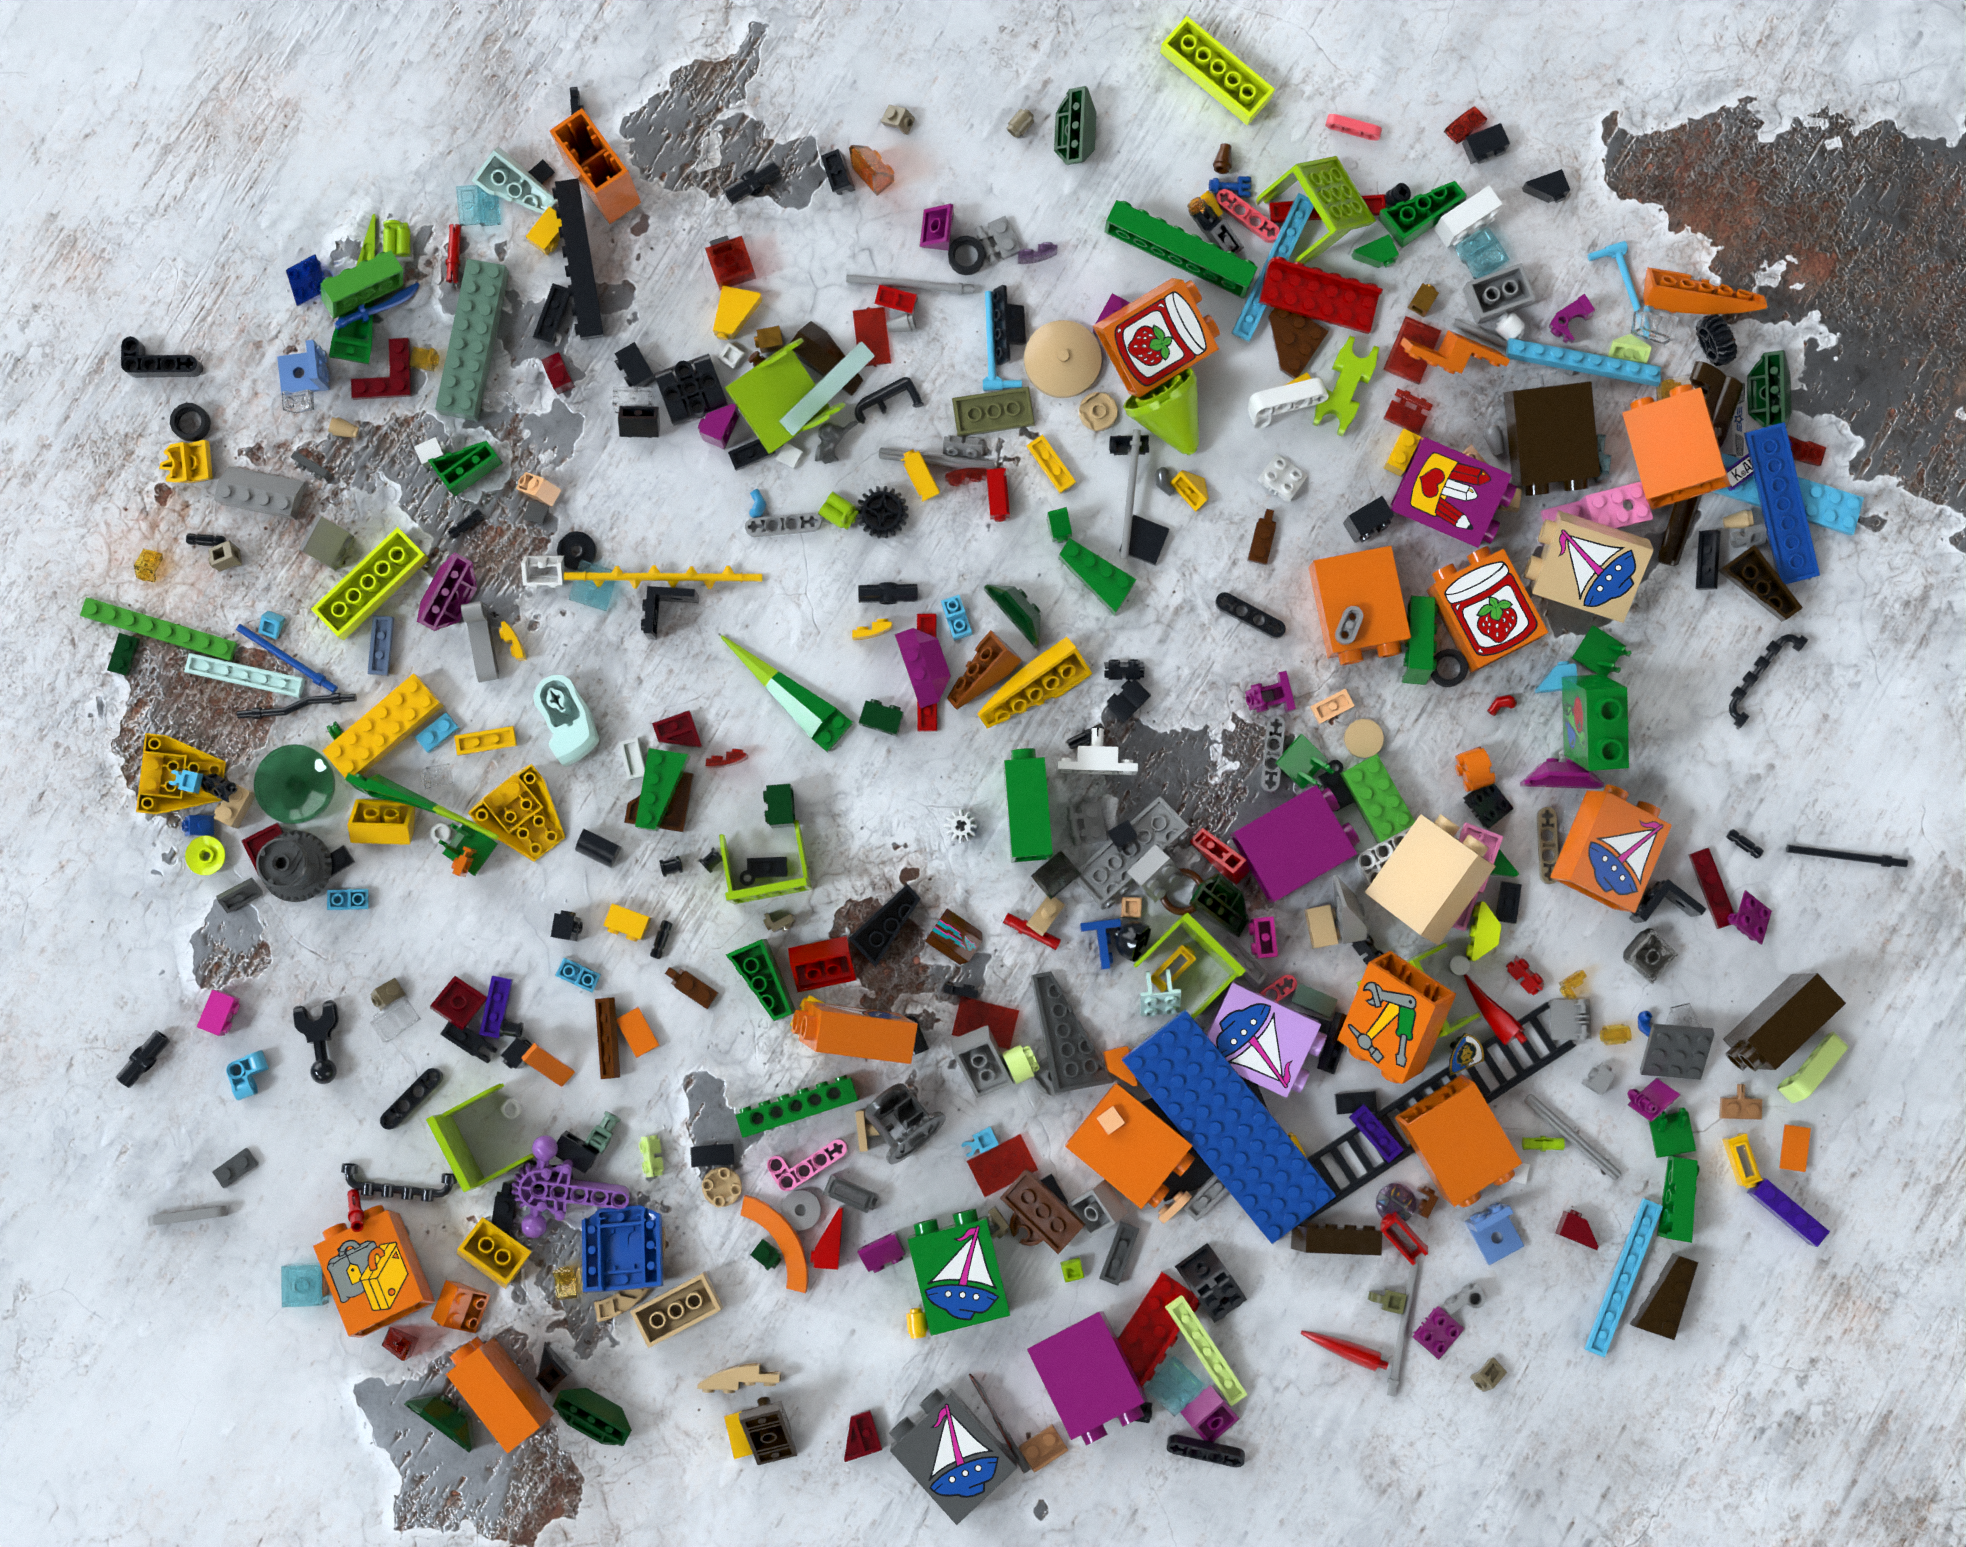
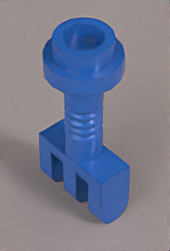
M1239 176L1237 183L1219 182L1218 178H1213V180H1209L1208 189L1213 194H1217L1218 190L1222 189L1237 191L1238 197L1250 198L1251 192L1244 190H1251V184L1244 183H1250L1251 177Z

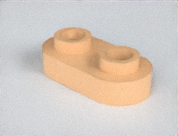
M1180 1190L1172 1198L1174 1200L1173 1203L1169 1206L1165 1204L1158 1211L1160 1214L1158 1219L1163 1224L1166 1223L1192 1198V1195L1187 1190L1185 1192Z

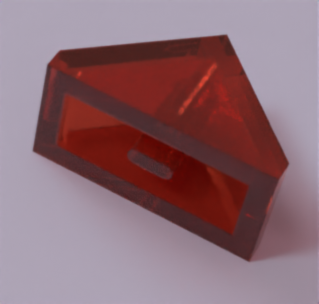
M389 1327L382 1346L401 1361H405L412 1356L419 1338L394 1327Z

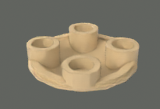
M717 1167L710 1170L702 1182V1192L705 1199L718 1208L733 1204L739 1198L742 1191V1182L739 1175L727 1167Z

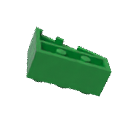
M487 441L465 447L463 450L454 453H446L445 456L436 459H428V462L455 497L503 463Z

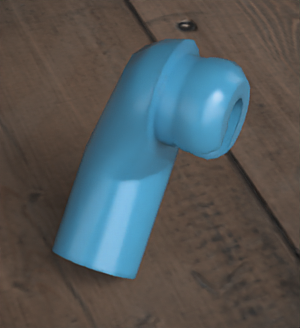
M755 489L750 492L754 500L753 507L749 511V515L752 518L762 516L766 507V502L759 489Z

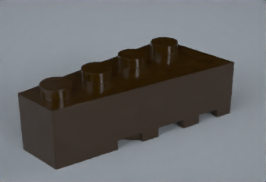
M1753 545L1718 570L1781 622L1787 620L1803 608L1756 545Z
M1307 1223L1306 1225H1297L1292 1229L1291 1249L1304 1253L1382 1256L1383 1232L1376 1230L1375 1226L1363 1225V1228H1357V1225L1344 1224V1227H1338V1224L1319 1226L1318 1223Z
M1672 1253L1661 1271L1657 1282L1650 1289L1648 1297L1639 1307V1311L1630 1322V1325L1675 1340L1698 1262Z

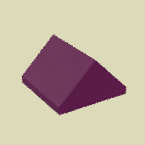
M953 204L924 209L919 247L949 250L954 215Z

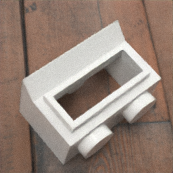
M524 556L521 562L523 585H529L531 588H537L541 585L556 588L563 585L565 581L564 556ZM557 566L558 574H531L530 567L545 568Z

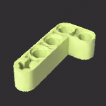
M1834 1031L1830 1032L1822 1039L1798 1071L1784 1079L1777 1089L1791 1103L1806 1099L1814 1092L1845 1053L1848 1045Z

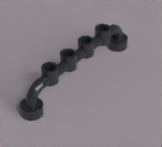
M1786 634L1781 636L1776 642L1772 640L1765 649L1768 651L1766 656L1760 655L1753 664L1756 666L1753 673L1748 671L1742 679L1745 682L1741 688L1737 686L1730 694L1733 699L1729 704V713L1735 720L1734 725L1741 728L1750 717L1744 711L1741 714L1738 713L1737 705L1746 696L1747 692L1769 666L1786 642H1792L1794 644L1792 648L1799 652L1809 639L1803 635L1797 637L1793 634Z
M343 1163L341 1167V1173H345L347 1184L354 1189L361 1190V1195L372 1196L374 1191L381 1192V1197L392 1198L394 1193L401 1194V1199L412 1200L414 1195L421 1196V1201L432 1202L434 1197L438 1198L448 1195L452 1190L453 1184L458 1182L454 1173L442 1174L441 1183H445V1186L439 1190L429 1187L418 1188L409 1185L399 1186L389 1183L359 1182L353 1177V1174L358 1173V1164Z

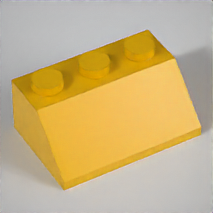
M356 799L347 824L350 842L410 845L414 834L415 807L389 800Z
M484 1217L479 1220L457 1249L458 1256L504 1289H507L531 1254L530 1250Z

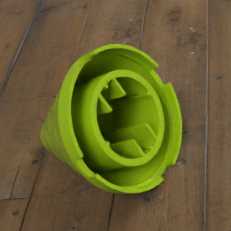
M1187 368L1140 398L1131 395L1125 401L1123 407L1130 418L1182 454L1191 455L1198 450L1197 376L1192 368Z

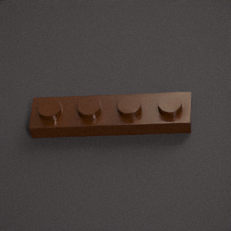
M615 997L595 999L600 1079L620 1078Z

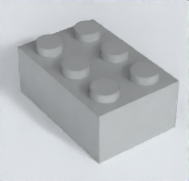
M1522 263L1469 281L1463 288L1476 325L1500 317L1506 312L1511 313L1528 307L1536 299Z

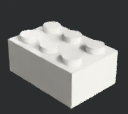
M1487 186L1443 215L1434 230L1447 248L1451 245L1455 247L1464 240L1463 238L1466 235L1472 236L1480 230L1479 227L1484 223L1486 226L1496 219L1495 216L1500 213L1499 209L1502 206V202L1492 188Z

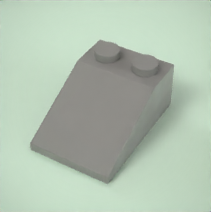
M318 514L299 550L313 560L336 571L337 567L339 568L344 561L343 556L345 552L352 547L354 536Z
M1333 876V908L1343 944L1367 940V931H1370L1368 919L1364 920L1363 917L1365 915L1363 904H1359L1357 896L1338 876Z
M988 1025L951 1040L952 1053L976 1098L1013 1084L1001 1051Z

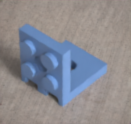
M306 340V353L277 356L281 394L283 396L330 390L328 385L330 375L326 366V362H328L327 353L314 340ZM299 369H303L305 372L302 378L295 377V372Z
M1500 1202L1489 1205L1487 1207L1488 1210L1474 1213L1470 1216V1220L1464 1221L1488 1265L1524 1247L1508 1217L1513 1214L1511 1207ZM1494 1232H1499L1502 1236L1501 1241L1498 1243H1494L1491 1240Z

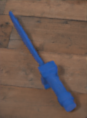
M415 283L397 292L386 302L365 309V304L360 305L357 312L337 319L334 322L336 329L344 328L347 324L361 318L363 320L362 323L369 320L368 316L404 303L415 294L419 283Z

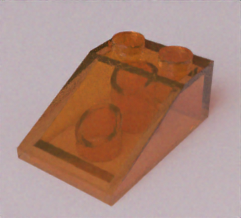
M851 145L849 147L852 168L876 196L894 182L893 169L890 165H885L881 161L882 157L876 150L872 151L869 146Z

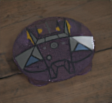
M1390 1183L1379 1191L1375 1207L1382 1218L1388 1213L1392 1214L1397 1211V1214L1406 1222L1415 1212L1416 1199L1413 1192L1407 1186L1399 1183Z

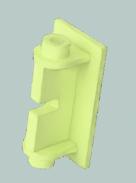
M657 1135L649 1136V1140L648 1137H641L639 1149L644 1158V1162H642L643 1173L646 1174V1177L663 1175L662 1157L654 1156L655 1153H661L660 1138L658 1139Z

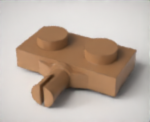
M1737 1084V1096L1730 1098L1720 1097L1719 1117L1724 1119L1762 1120V1099L1746 1097V1084Z

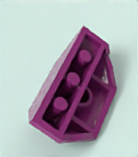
M454 552L439 567L420 602L417 617L418 623L433 631H437L460 621L462 617L461 605L468 604L477 589L472 561Z
M915 628L895 634L920 709L938 703L951 677L938 638Z
M1548 758L1546 762L1540 763L1520 782L1522 787L1604 788V783L1593 771L1584 769L1571 759H1566V762H1558L1559 759Z

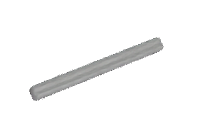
M881 447L879 449V458L901 461V459L905 458L903 454L908 451ZM920 452L927 465L987 472L986 469H994L995 465L993 461Z
M1529 1094L1525 1098L1524 1102L1609 1177L1613 1180L1619 1178L1621 1171L1533 1094Z

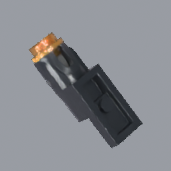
M1196 197L1188 203L1187 207L1189 208L1190 216L1211 243H1215L1220 247L1219 249L1225 252L1231 251L1236 255L1244 248L1225 219L1218 217L1204 199Z

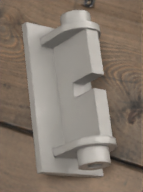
M944 436L943 454L981 458L983 441H980V438L966 437L965 443H962V437Z

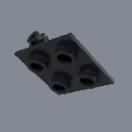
M1495 784L1474 790L1463 797L1464 803L1470 809H1473L1472 813L1476 812L1477 815L1475 817L1479 816L1478 819L1482 826L1490 829L1514 809Z

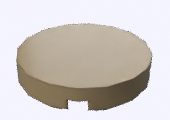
M1093 392L1087 395L1080 404V420L1090 430L1104 431L1110 428L1117 418L1116 402L1106 393Z
M1356 720L1347 727L1344 733V744L1347 750L1357 758L1365 759L1372 757L1383 746L1384 736L1382 729L1372 720Z

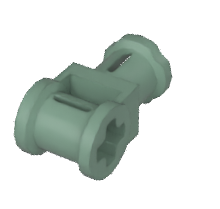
M608 1111L604 1112L605 1116L600 1125L595 1126L584 1143L586 1146L590 1145L599 1150L600 1154H603L614 1134L612 1130L617 1122L621 1121L619 1117Z

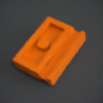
M464 846V855H460L459 858L456 857L452 863L451 868L454 869L452 874L466 877L473 861L471 856L477 850Z

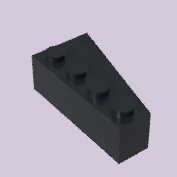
M907 883L848 936V939L875 968L921 899Z

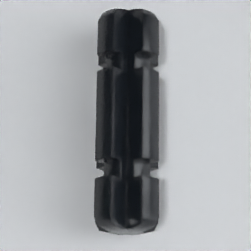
M479 509L473 511L471 516L468 515L456 523L457 526L453 525L448 529V533L453 539L460 536L461 532L464 533L474 526L475 522H480L484 519Z
M193 533L186 535V543L190 545H196L197 543L202 546H216L226 542V538L216 535V537L214 535H195Z
M1731 829L1728 832L1726 838L1731 842L1734 841L1737 846L1747 853L1750 852V855L1756 859L1762 856L1764 850L1759 846H1755V843L1745 836L1739 835L1740 833L1735 829Z
M665 920L661 922L660 931L658 930L653 944L654 949L652 948L650 953L651 957L661 958L662 949H664L669 936L668 931L672 927L671 922Z

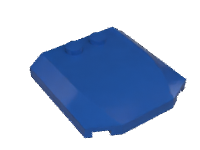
M641 1205L626 1206L623 1209L601 1208L592 1216L584 1218L582 1220L583 1292H609L664 1286L662 1214Z

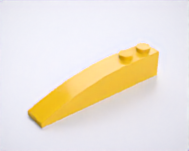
M1066 636L1017 672L990 698L977 715L988 729L1010 719L1013 714H1022L1031 706H1040L1047 699L1052 697L1056 699L1092 675V672L1075 645Z

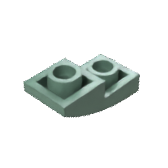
M1297 984L1291 1002L1306 1010H1312L1326 1018H1331L1338 999L1305 985Z

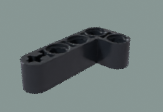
M129 336L122 341L121 368L132 377H198L203 372V365L192 355H145V346L135 337ZM136 344L135 350L130 351L131 346ZM136 363V367L130 370V366ZM156 363L155 368L149 370L150 365ZM175 363V367L169 370L170 364Z

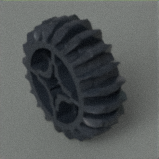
M1711 314L1697 322L1696 335L1698 342L1710 363L1715 366H1722L1733 361L1736 358L1737 345L1730 326L1727 325V321L1723 320V317L1718 314Z
M876 486L877 492L874 493L872 489H869L870 496L863 493L862 496L865 501L858 500L861 506L856 507V511L860 512L856 515V518L862 519L858 523L859 526L866 525L863 528L865 533L871 529L869 534L871 537L876 532L878 539L881 538V534H884L885 539H888L889 532H891L892 536H896L895 529L899 532L902 531L899 524H907L902 518L909 517V514L905 513L909 509L908 506L904 505L906 499H900L902 496L900 492L894 496V488L887 492V486H884L883 491H880V487ZM881 498L877 506L868 507L871 502ZM887 499L893 501L899 511L889 508L887 506ZM883 504H884V509H885V512H887V513H884V514H883L882 520H881L880 514L877 513V512H881V509H883ZM866 513L878 519L877 526L867 519ZM897 517L892 524L883 527L887 519Z

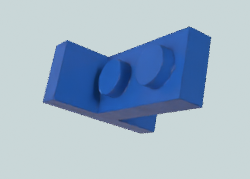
M1120 919L1080 923L1081 932L1097 930L1101 970L1110 969V964H1113L1112 952L1108 953V944H1111L1110 933H1106V929L1121 927Z

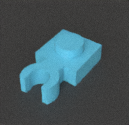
M172 770L171 773L176 775V780L169 781L170 785L179 786L178 789L199 794L203 774L187 770L182 772Z
M988 1127L972 1135L975 1141H966L961 1146H971V1152L966 1154L967 1157H970L977 1149L982 1154L998 1146L999 1143L991 1127Z

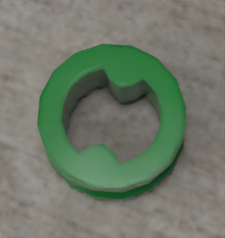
M336 721L333 722L332 726H327V730L334 740L344 733L341 731L342 728L339 729L340 726Z

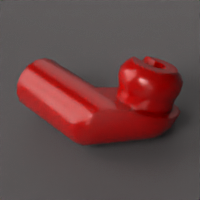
M1511 695L1499 696L1493 701L1487 712L1496 716L1501 707L1512 709L1517 705V701Z

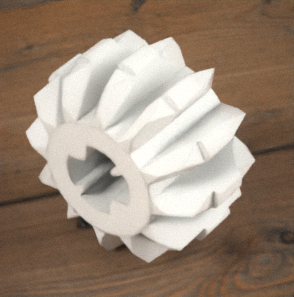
M960 809L959 816L956 815L955 811L952 812L954 819L946 817V820L951 823L944 824V828H951V830L946 832V835L954 834L951 841L954 842L958 836L959 843H962V837L965 836L966 841L969 842L968 833L972 836L976 835L974 831L970 830L978 828V825L970 824L976 818L968 819L971 814L969 811L963 816V810ZM961 821V824L963 822L966 824L964 831L956 830L957 822Z

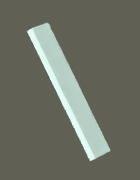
M860 342L779 422L792 436L795 435L874 357V354L863 342Z
M192 653L188 655L184 670L185 673L297 698H301L306 680L300 677Z

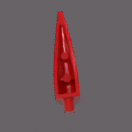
M1464 974L1476 1005L1502 1043L1507 1045L1515 1038L1521 1044L1526 1042L1527 1038L1522 1033L1525 1029L1520 1023L1488 997L1467 974Z
M1301 1331V1335L1359 1366L1374 1372L1378 1367L1384 1370L1388 1367L1389 1362L1381 1360V1352L1343 1339Z

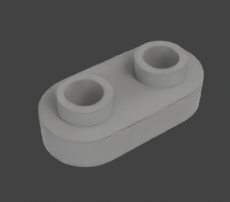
M1350 606L1343 612L1335 631V639L1339 644L1348 645L1355 639L1363 620V612L1359 607ZM1349 614H1354L1355 620H1350ZM1346 632L1348 634V638H1343L1341 636V633Z

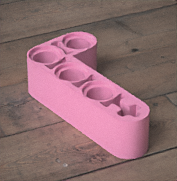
M835 1139L792 1168H790L783 1156L775 1155L768 1160L767 1168L779 1188L783 1191H790L841 1158L847 1152L848 1145L843 1139ZM835 1143L838 1145L842 1144V1153L839 1151L832 1154L834 1159H831L830 1154L825 1149L828 1148L830 1152L835 1148ZM824 1154L827 1158L826 1164H818L816 1156ZM774 1159L781 1161L782 1167L780 1170L772 1168L771 1163ZM801 1165L809 1167V1175L803 1176L800 1174L799 1168ZM789 1176L792 1178L793 1184L791 1187L783 1185V1177Z

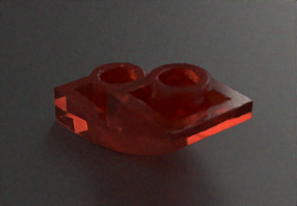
M1474 106L1454 120L1444 130V133L1456 144H1459L1466 136L1471 135L1474 130L1484 125L1487 118Z
M1788 435L1790 442L1793 444L1791 446L1793 460L1815 466L1822 465L1826 447L1812 441L1804 442Z
M963 468L946 473L945 482H949L948 484L951 486L959 487L960 484L965 485L966 478L973 482L985 481L986 469Z
M732 749L731 752H726V760L723 759V756L711 755V759L706 758L705 766L707 768L729 767L747 760L748 754L743 753V749Z

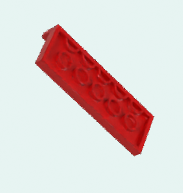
M1277 256L1267 263L1258 303L1369 334L1373 324L1378 297L1382 294L1383 289L1378 288L1373 283L1364 284L1356 278H1343L1338 273H1326L1321 268L1305 267L1303 263H1291L1286 261L1285 258Z
M1162 1271L1117 1338L1143 1391L1145 1389L1143 1388L1145 1382H1150L1156 1371L1154 1368L1158 1363L1161 1365L1167 1356L1165 1352L1168 1347H1173L1178 1339L1176 1335L1180 1329L1165 1306L1181 1295L1194 1313L1201 1304L1192 1291Z

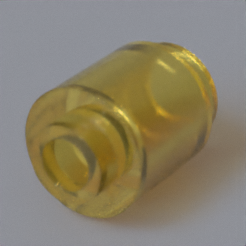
M1624 1024L1603 1026L1599 1032L1600 1040L1606 1046L1626 1044L1627 1041H1631L1630 1027Z

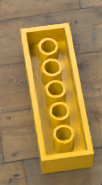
M413 673L322 750V752L344 778L347 777L348 773L354 776L356 773L363 775L444 705L422 679Z

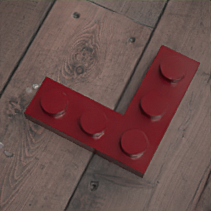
M409 338L388 339L390 377L351 379V398L353 400L412 397Z

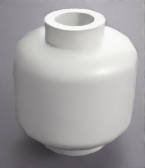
M1506 312L1495 323L1497 325L1496 332L1506 341L1509 338L1519 340L1524 335L1525 323L1515 313L1511 312L1508 314Z

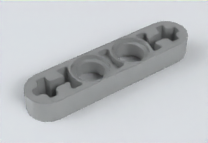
M816 513L758 517L749 519L745 523V530L751 537L807 533L819 530L822 522ZM800 518H804V522H809L810 518H814L818 523H815V527H811L810 524H804L805 528H802ZM796 519L799 522L798 527L790 529L787 526L789 520ZM771 521L779 523V528L776 531L769 530L768 524ZM761 522H765L766 532H763L762 528H757L756 532H752L749 527H752V523H756V526H763Z
M1280 716L1271 717L1266 725L1261 787L1268 793L1276 791L1280 784L1281 768L1277 766L1276 769H1269L1267 767L1268 759L1273 758L1277 761L1283 754L1285 721ZM1275 720H1278V724H1281V727L1277 728V734H1281V737L1277 735L1269 736V732L1274 733V726H1271V723H1274ZM1271 739H1276L1279 742L1280 746L1277 750H1272L1269 747L1268 743ZM1265 771L1268 773H1277V776H1272V782H1274L1275 785L1272 786L1271 789H1269L1268 785L1265 784V782L1269 780V774L1265 775Z
M227 1205L149 1215L148 1226L228 1216Z

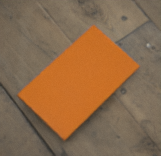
M639 1007L616 1019L636 1058L659 1046Z
M1784 1124L1780 1169L1806 1172L1811 1128Z

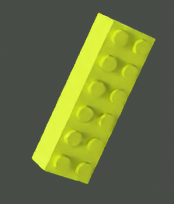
M1188 16L1181 21L1161 44L1160 53L1247 126L1273 98L1275 89Z
M397 527L311 610L337 637L345 640L413 576L429 558Z

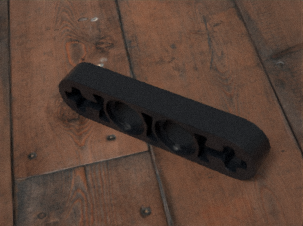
M1226 592L1220 593L1216 597L1215 606L1217 609L1263 634L1278 639L1285 633L1286 628L1282 621ZM1224 597L1228 598L1227 602L1232 605L1233 601L1237 603L1235 604L1231 612L1229 611L1231 606L1225 604L1224 607L1221 606V601L1219 599H1224ZM1238 606H1244L1247 609L1245 616H1239L1236 613ZM1261 615L1264 618V624L1256 625L1253 620L1254 617ZM1268 619L1272 621L1269 625L1275 627L1276 625L1280 626L1279 630L1281 631V633L1277 632L1276 634H1274L1273 628L1269 626L1267 630L1264 629V627L1268 623Z
M437 1068L427 1069L380 1117L381 1126L387 1130L398 1127L441 1083L443 1079L442 1072ZM429 1073H437V1081H430L427 1085L421 1082L422 1080L427 1082L430 1079ZM416 1086H421L424 1089V1094L421 1097H416L413 1093ZM402 1100L408 1101L410 1105L406 1112L401 1111L399 1108ZM397 1112L399 1115L392 1120L394 1124L387 1125L386 1117H392Z
M1176 1434L1170 1435L1167 1438V1451L1175 1455L1236 1468L1243 1466L1245 1462V1452L1237 1447Z

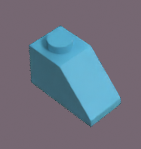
M1569 661L1558 662V665L1553 667L1537 686L1535 693L1562 691V677L1577 676L1576 664H1570Z

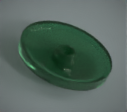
M285 745L273 750L261 761L254 777V793L261 809L271 818L288 824H302L320 816L329 806L335 791V776L328 760L318 751L304 745Z

